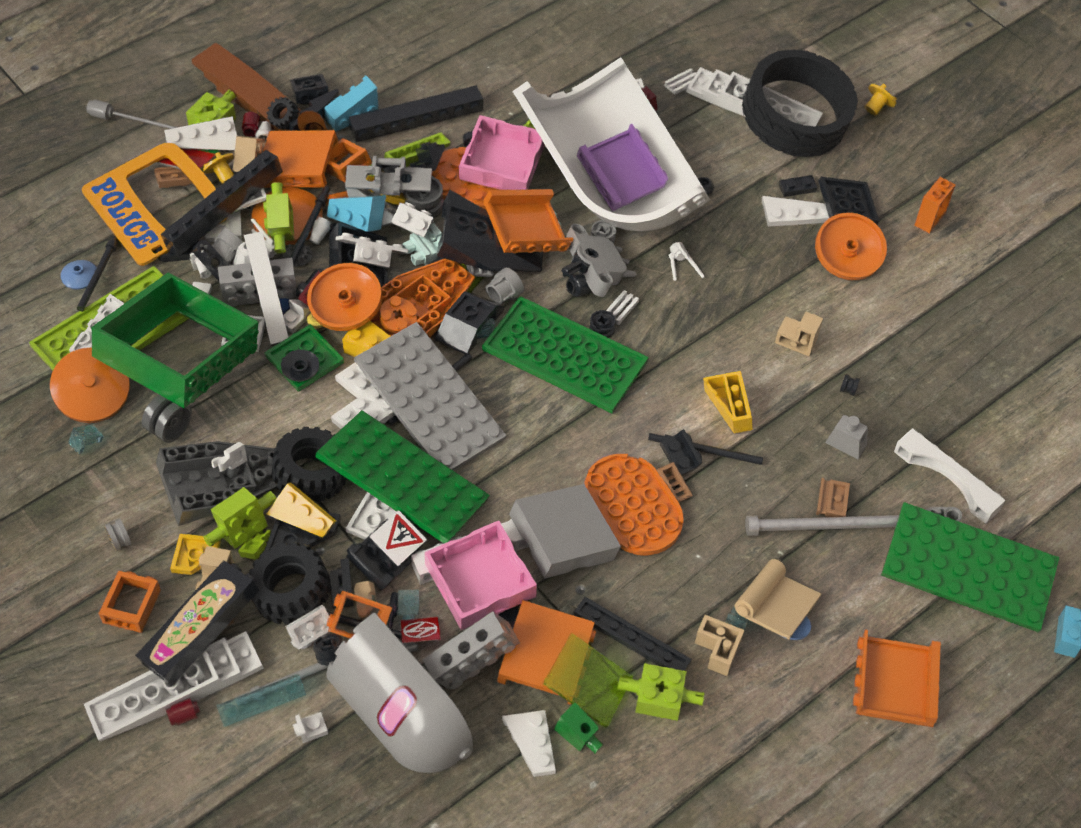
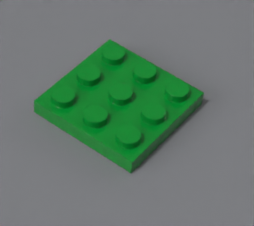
M311 324L264 352L265 357L282 375L281 362L288 353L294 350H308L317 356L319 370L314 377L300 382L286 378L298 392L344 364V358Z

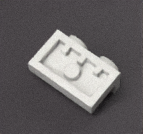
M324 606L317 607L285 626L292 639V645L298 650L309 647L312 641L320 636L322 638L326 637V634L330 633L328 631L329 627L326 626L329 615Z

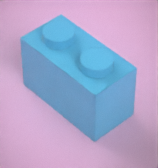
M1065 606L1058 619L1054 652L1075 658L1081 649V609Z

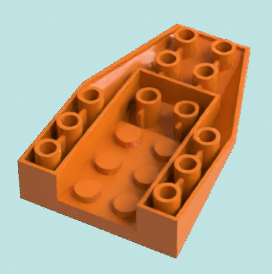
M442 259L398 275L382 286L381 306L386 300L391 299L392 296H399L410 301L417 309L415 322L421 326L430 338L440 328L446 312L462 293L469 289L475 277L457 262ZM379 308L376 315L370 321L389 336L394 335L381 325ZM394 312L396 319H398V317L403 318L401 316V313Z

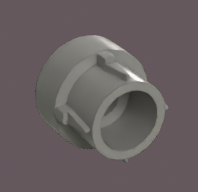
M223 229L214 240L212 246L231 265L238 246L243 241L231 231Z
M507 267L495 274L494 279L485 287L490 299L499 305L508 299L514 300L524 292V286L520 277Z

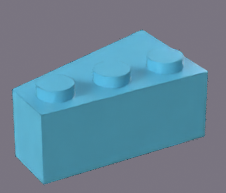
M367 76L363 77V81L356 87L354 85L350 87L351 91L343 97L340 95L324 107L325 120L336 132L349 126V116L379 109L377 87Z
M386 195L329 199L327 217L367 232L380 230Z

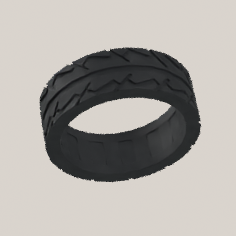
M782 50L766 56L758 63L744 93L746 95L743 96L742 110L748 127L769 147L792 156L813 157L823 155L840 144L856 113L855 109L857 110L858 98L851 79L831 60L805 50ZM785 80L805 84L826 98L835 112L836 121L824 126H807L795 123L774 110L764 96L762 87L768 83Z

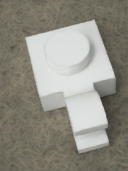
M237 442L224 450L225 456L216 457L211 462L212 467L216 468L219 466V471L221 472L227 468L235 469L247 461L244 444Z

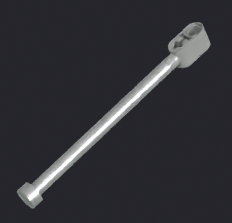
M930 507L926 509L959 522L962 519V513L956 507ZM755 515L746 516L745 526L747 536H756L759 534V531L895 527L899 515L758 519V516Z

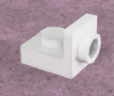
M321 712L302 719L300 715L295 716L294 731L297 737L301 736L303 743L328 735Z

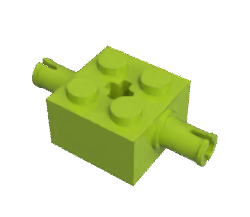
M228 90L221 98L206 92L186 112L188 125L233 117L235 121L234 104H231L236 98L234 92Z
M275 182L271 184L272 194L266 195V201L263 202L264 212H266L267 218H264V225L268 236H271L274 240L275 253L281 254L286 252L285 241L294 240L293 206L288 193H283L282 183Z
M243 487L210 509L218 527L203 536L207 545L212 547L224 538L236 549L246 542L248 538H252L257 532L268 527L263 513L265 509L276 501V496L269 491L257 500L253 494Z
M645 663L642 678L635 680L620 676L618 690L637 693L638 700L635 713L678 721L680 707L683 702L702 706L705 693L687 690L684 687L686 671Z

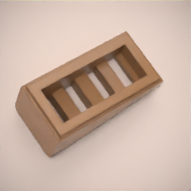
M674 462L656 470L678 502L693 496ZM668 473H670L671 476H669V477L666 478L665 475L668 474ZM673 479L676 481L671 484L669 483V481ZM679 485L680 488L673 490L672 487ZM681 491L684 492L683 495L677 497V495H676L677 493H679V492H681Z

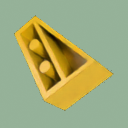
M369 321L357 329L347 331L342 339L343 350L345 354L356 357L391 336Z
M741 371L703 378L704 391L732 432L739 433L753 430L752 415Z

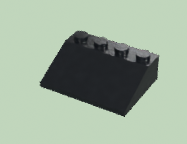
M338 222L329 235V267L342 263L359 264L368 268L376 275L381 287L388 283V268L353 261L356 245L336 241V237L341 236L342 233L352 234L353 238L357 239L359 237L370 238L371 242H376V240L387 242V237Z

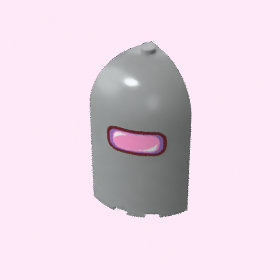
M375 612L372 613L353 630L355 634L348 642L343 641L335 652L337 655L335 661L329 663L327 679L390 754L404 767L417 772L433 773L445 770L461 759H467L473 750V740L468 725L460 711L444 690Z

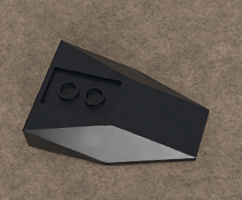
M449 190L442 207L441 217L445 218L443 234L438 242V257L487 271H501L506 267L514 272L542 271L543 252L504 253L487 210Z

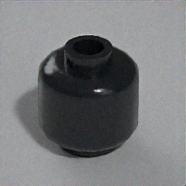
M573 274L566 282L567 291L574 297L589 295L592 292L584 274Z

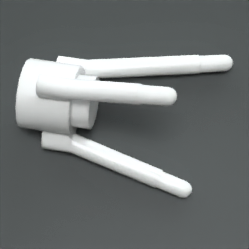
M251 219L256 228L263 232L268 257H274L276 255L274 240L268 236L255 219Z
M676 242L670 247L671 253L668 256L671 260L673 280H677L674 259L681 261L685 258L688 259L701 278H704V274L689 256L683 243Z

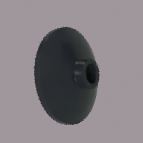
M294 350L282 359L281 370L283 375L292 381H306L314 377L318 372L319 360L314 353L308 350Z

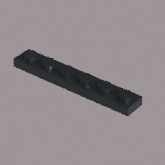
M587 597L583 598L574 611L573 616L595 622L593 626L595 629L658 666L686 671L691 664V658Z

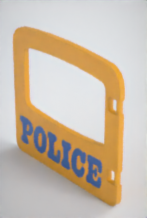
M172 143L158 145L82 187V193L140 266H145L169 252L161 237V233L166 229L142 204L130 187L127 178L163 158H169L190 179L204 199L216 190L199 167L177 145ZM161 246L163 248V250L157 252L156 254L153 253V251L156 250L158 247Z

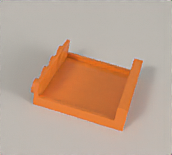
M335 130L269 131L263 151L268 150L278 156L283 172L264 188H272L271 184L275 182L282 183V188L326 186L327 181L324 174L333 145L338 142Z
M552 189L489 190L483 202L504 253L567 251L574 239L573 237L565 238L550 203L554 196Z
M522 600L513 628L520 643L515 646L514 650L505 653L497 682L505 685L506 680H510L568 698L567 704L570 705L572 698L577 699L580 686L576 684L578 679H583L586 667H582L583 660L588 661L591 649L587 647L588 643H593L596 631L593 630L595 622Z
M865 629L863 636L858 638L857 649H860V655L856 659V668H859V674L855 676L854 686L858 687V692L854 694L853 706H856V714L933 727L938 719L941 642L932 641L930 646L869 637L868 630Z

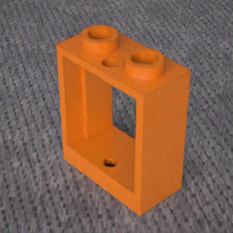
M342 138L333 145L325 172L346 182L347 165L370 166L372 161L366 149ZM348 154H351V155H352L350 158H348V159H347L346 161H344L342 164H340V165L336 164L338 161H340V160H341L342 158H344L346 155H348Z
M939 177L923 197L914 226L930 234L946 214L956 184Z
M118 571L99 612L102 623L142 633L161 591L158 580L150 576H138L130 571ZM124 584L148 590L137 615L113 609Z
M342 591L341 594L336 595L333 606H336L334 614L329 615L326 626L329 627V632L349 639L354 635L336 628L346 598L379 609L377 616L385 625L387 624L392 607Z

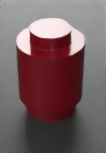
M247 112L243 116L241 129L245 136L254 137L259 129L260 116L255 112Z
M191 698L170 705L171 708L166 709L172 726L176 724L179 726L198 718L197 713H200L197 701H192Z

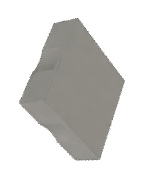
M585 484L517 499L509 514L521 537L528 544L532 557L544 578L568 573L580 567H591L614 561L621 547Z

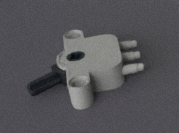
M579 224L571 225L565 238L573 237L574 239L568 248L573 258L571 264L562 268L563 277H570L577 272L584 274L591 291L599 297H604L611 285H617L622 277L636 276L635 271L626 270L629 260L620 256L619 253L622 252L621 247L615 246L612 241L605 237L589 236L585 228Z

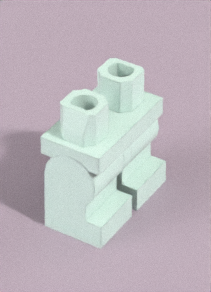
M432 223L425 238L414 233L410 234V240L403 243V248L408 249L407 254L414 252L411 255V260L415 266L420 264L425 266L439 258L437 256V249L442 232L435 223Z

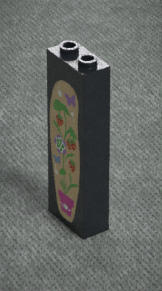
M223 560L135 656L146 668L172 687L257 594L259 589L255 584L256 579L249 573L243 574L242 570L235 563L230 565Z

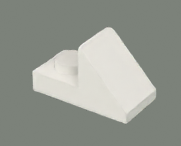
M290 299V309L283 317L286 329L294 333L307 321V316L311 312L308 305L302 301Z

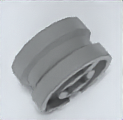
M599 220L592 225L591 236L605 237L613 243L615 242V226L604 220Z
M121 519L115 520L114 524L108 523L104 525L116 551L120 550L124 545H131V540Z

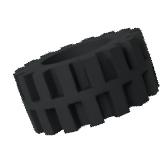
M286 97L274 99L275 102L272 101L270 103L271 106L267 108L269 109L267 111V119L278 129L289 130V122L299 117V107ZM287 108L286 115L280 119V113Z

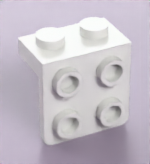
M405 202V204H399L391 223L425 238L434 220L431 217V213L425 210L420 212L415 209L414 205Z

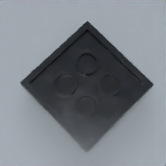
M820 177L818 183L829 218L841 213H856L869 218L875 224L879 223L880 220L867 182Z

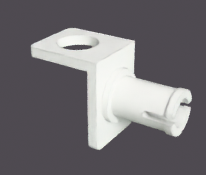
M191 253L190 261L193 270H199L201 278H209L212 273L194 253Z

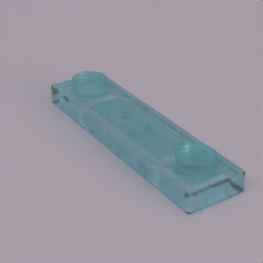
M296 674L216 706L223 726L226 727L302 697L306 693L300 675Z

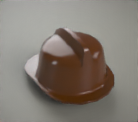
M305 111L298 117L297 122L300 131L328 130L324 119L317 112Z

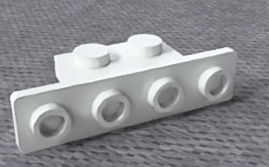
M342 233L341 236L336 237V241L356 245L353 259L356 262L389 268L391 253H408V249H404L403 245L399 244L390 246L385 241L376 240V242H371L370 238L359 237L357 239L348 233Z

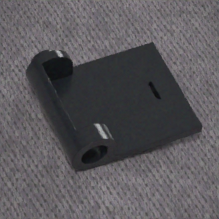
M369 535L362 543L356 544L354 542L346 550L348 553L346 558H349L351 563L373 582L380 591H383L412 561L410 557L395 572L387 569L383 565L382 559L368 549L366 542L370 537Z

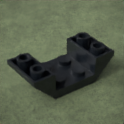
M437 142L423 143L420 145L421 148L416 149L419 161L410 163V167L432 168L433 172L438 166L445 146L444 144H437ZM377 165L384 173H395V168L400 167L398 165Z
M464 291L446 312L435 341L468 355L477 344V333L489 319L496 320L505 307L473 292Z

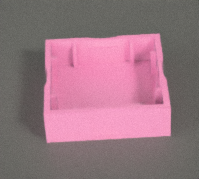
M480 115L473 131L472 140L466 148L459 165V179L499 190L529 189L545 144L536 129L512 125Z
M499 520L477 529L461 539L449 541L424 552L425 565L461 630L472 626L492 611L499 614L521 604L522 600L528 601L536 597L537 585L524 562L515 553L512 542Z

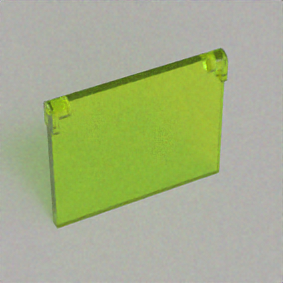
M571 633L543 684L572 705L574 702L578 704L589 717L607 728L626 692L618 690L620 676L630 679L633 676Z

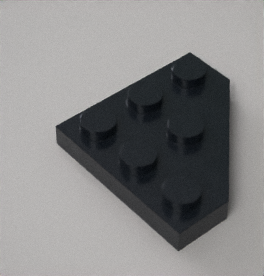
M327 512L336 522L323 538L276 519L264 552L267 553L271 547H279L283 543H288V545L299 543L300 546L305 544L311 548L336 535L341 514Z

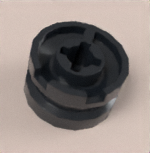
M596 311L590 317L589 329L610 338L615 332L616 318L609 311Z
M332 633L326 634L327 637L324 638L320 636L313 643L316 660L321 665L329 666L330 662L335 661L337 657L335 652L342 643L341 637Z

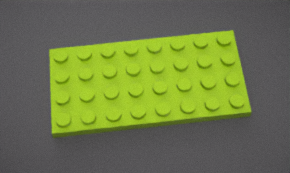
M155 266L149 268L85 307L84 311L77 312L29 342L30 347L53 371L57 363L70 353V347L81 332H85L89 321L98 314L97 310L106 303V298L109 294L126 303L164 275ZM176 312L134 343L132 347L141 350L189 318Z

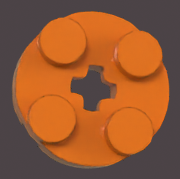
M392 296L380 308L381 325L388 332L396 334L416 321L417 309L410 301L399 296ZM394 312L401 313V316L403 318L398 317V319H396Z

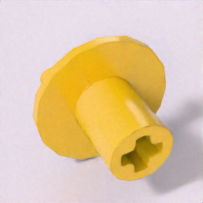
M870 84L868 87L873 96L865 105V109L872 115L876 116L884 105L894 107L897 104V98L885 90L887 87L885 84H882L881 87Z
M217 152L215 154L216 159L203 165V172L205 174L215 172L221 184H224L234 176L228 165L234 159V155L232 153L221 155L220 152Z

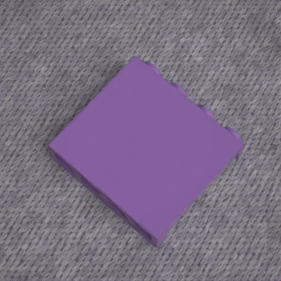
M633 124L629 125L628 130L591 147H587L586 144L579 147L576 155L612 212L664 188L668 181L667 173L662 170L657 158L652 155L648 144L643 141L639 130L635 129Z

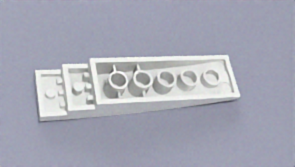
M700 67L687 87L686 92L745 116L743 115L742 101L743 96L746 95L744 93L750 79L735 72L728 75L716 69L712 73ZM762 87L768 103L783 117L802 125H817L823 114L822 112L770 88Z
M245 631L227 641L224 637L209 645L172 687L153 672L148 671L85 703L84 706L100 742L166 715V709L171 708L170 705L191 698L192 701H198L264 669Z

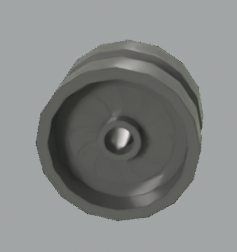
M432 176L431 192L405 191V202L414 205L415 209L420 212L425 210L432 214L431 217H437L442 212L443 187L441 182Z
M157 395L144 411L142 426L150 433L156 434L164 442L170 443L178 439L185 432L192 417V410L189 406L182 408L163 396Z

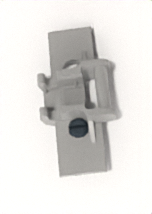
M373 156L372 166L347 165L345 189H370L378 195H400L404 191L431 192L432 168L405 167L406 157L377 158V156ZM377 165H398L401 167L395 168V173H384ZM369 175L375 176L374 181H368L366 178Z

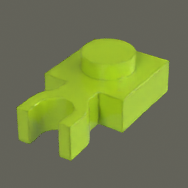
M262 530L257 532L254 538H248L238 550L240 557L258 559L266 548V542L269 540L271 531L267 530L264 533Z

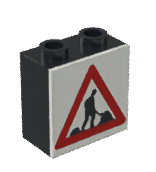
M397 511L370 535L366 544L373 554H377L382 559V563L387 569L395 572L412 554H415L424 545L427 539L400 511Z

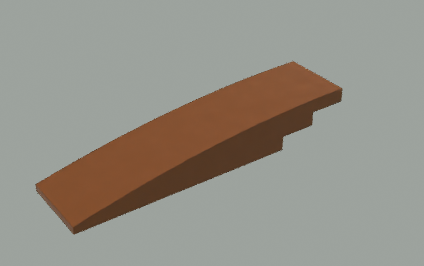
M214 43L191 59L192 64L204 72V77L214 83L220 93L224 95L228 90L234 92L236 98L233 102L248 112L257 113L262 122H269L267 119V111L269 109L267 108L271 106L270 103L272 101L275 102L274 99L286 97L261 75L218 43ZM287 108L280 113V119L286 115ZM271 124V128L275 131H290V129H278L277 127Z

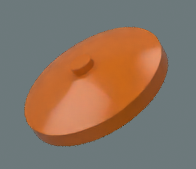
M287 187L282 189L283 193H288L293 206L294 240L285 241V245H293L298 241L311 215L316 197L306 190ZM264 201L254 205L252 219H255L267 233L264 225V218H267L266 212H264ZM321 208L318 217L323 218V210ZM253 224L254 229H255L257 232H260V231L256 228V226ZM312 229L306 240L310 239Z
M841 213L832 216L823 223L816 236L815 250L820 263L831 274L845 280H861L873 275L881 267L886 257L887 244L883 232L872 220L856 213Z
M354 263L337 264L325 269L313 280L307 295L308 307L313 318L323 327L335 331H349L365 325L376 315L382 303V289L378 278L368 268Z
M92 347L81 348L64 356L55 366L50 378V391L57 408L70 419L83 423L101 422L114 416L124 406L130 390L129 377L92 357Z

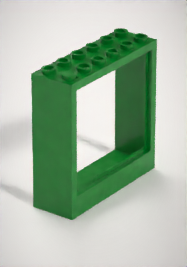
M168 272L91 327L92 357L178 406L185 408L190 403H193L201 394L206 393L211 386L218 383L222 377L230 373L238 364L243 363L249 355L256 352L258 348L259 321ZM176 312L229 340L185 376L132 347L134 343Z

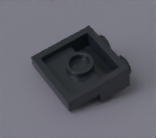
M323 74L290 79L297 104H308L309 101L329 92Z

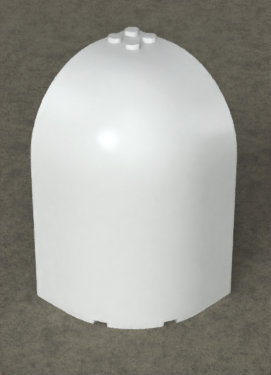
M619 58L591 78L573 87V91L566 94L562 91L547 97L546 94L538 93L528 81L513 91L577 197L596 216L605 222L630 231H651L674 224L710 201L706 191L622 58ZM633 124L635 129L639 130L643 141L648 144L652 155L657 158L662 170L667 173L668 181L664 188L612 212L576 155L579 147L585 144L587 147H591L628 130L629 125Z

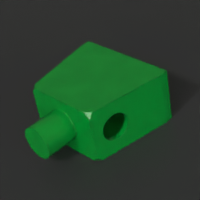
M575 702L560 717L554 728L560 736L578 751L587 746L596 754L604 745L595 736L599 727Z

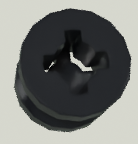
M845 374L840 392H849L850 395L855 396L860 378L854 379L850 375Z

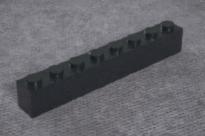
M477 85L361 113L349 116L350 130L355 142L365 141L483 111V97Z
M268 150L263 151L162 232L161 237L166 248L179 257L280 175L283 171L278 156Z

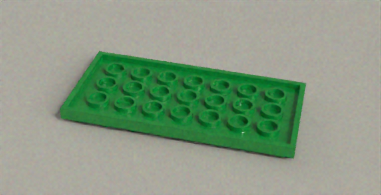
M521 296L482 345L483 351L611 414L617 408L649 359V357Z
M363 410L321 447L315 456L396 512L400 511L408 520L444 544L451 541L487 502L490 496Z
M904 502L899 513L881 576L1039 632L1042 628L1060 557Z

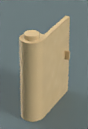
M771 559L735 603V609L740 616L790 639L819 600L821 593L785 577L786 568L784 564L779 560Z

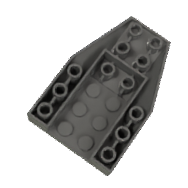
M213 441L159 448L156 465L178 526L213 515L210 509L243 487L256 498L278 488V484L274 482L272 474L275 448L244 445L247 461L233 470L227 468L222 472L219 471V466L213 468L211 461L216 457L225 456L224 450L236 443Z

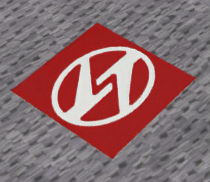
M438 617L401 620L402 643L440 640Z

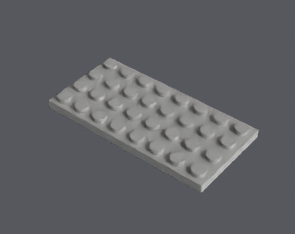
M417 322L354 357L355 363L421 449L451 470H456L506 438V434Z

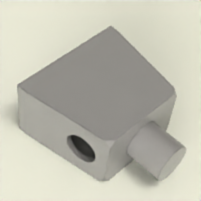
M843 415L825 443L859 459L867 446L868 427L860 423L859 418L856 416L848 417Z

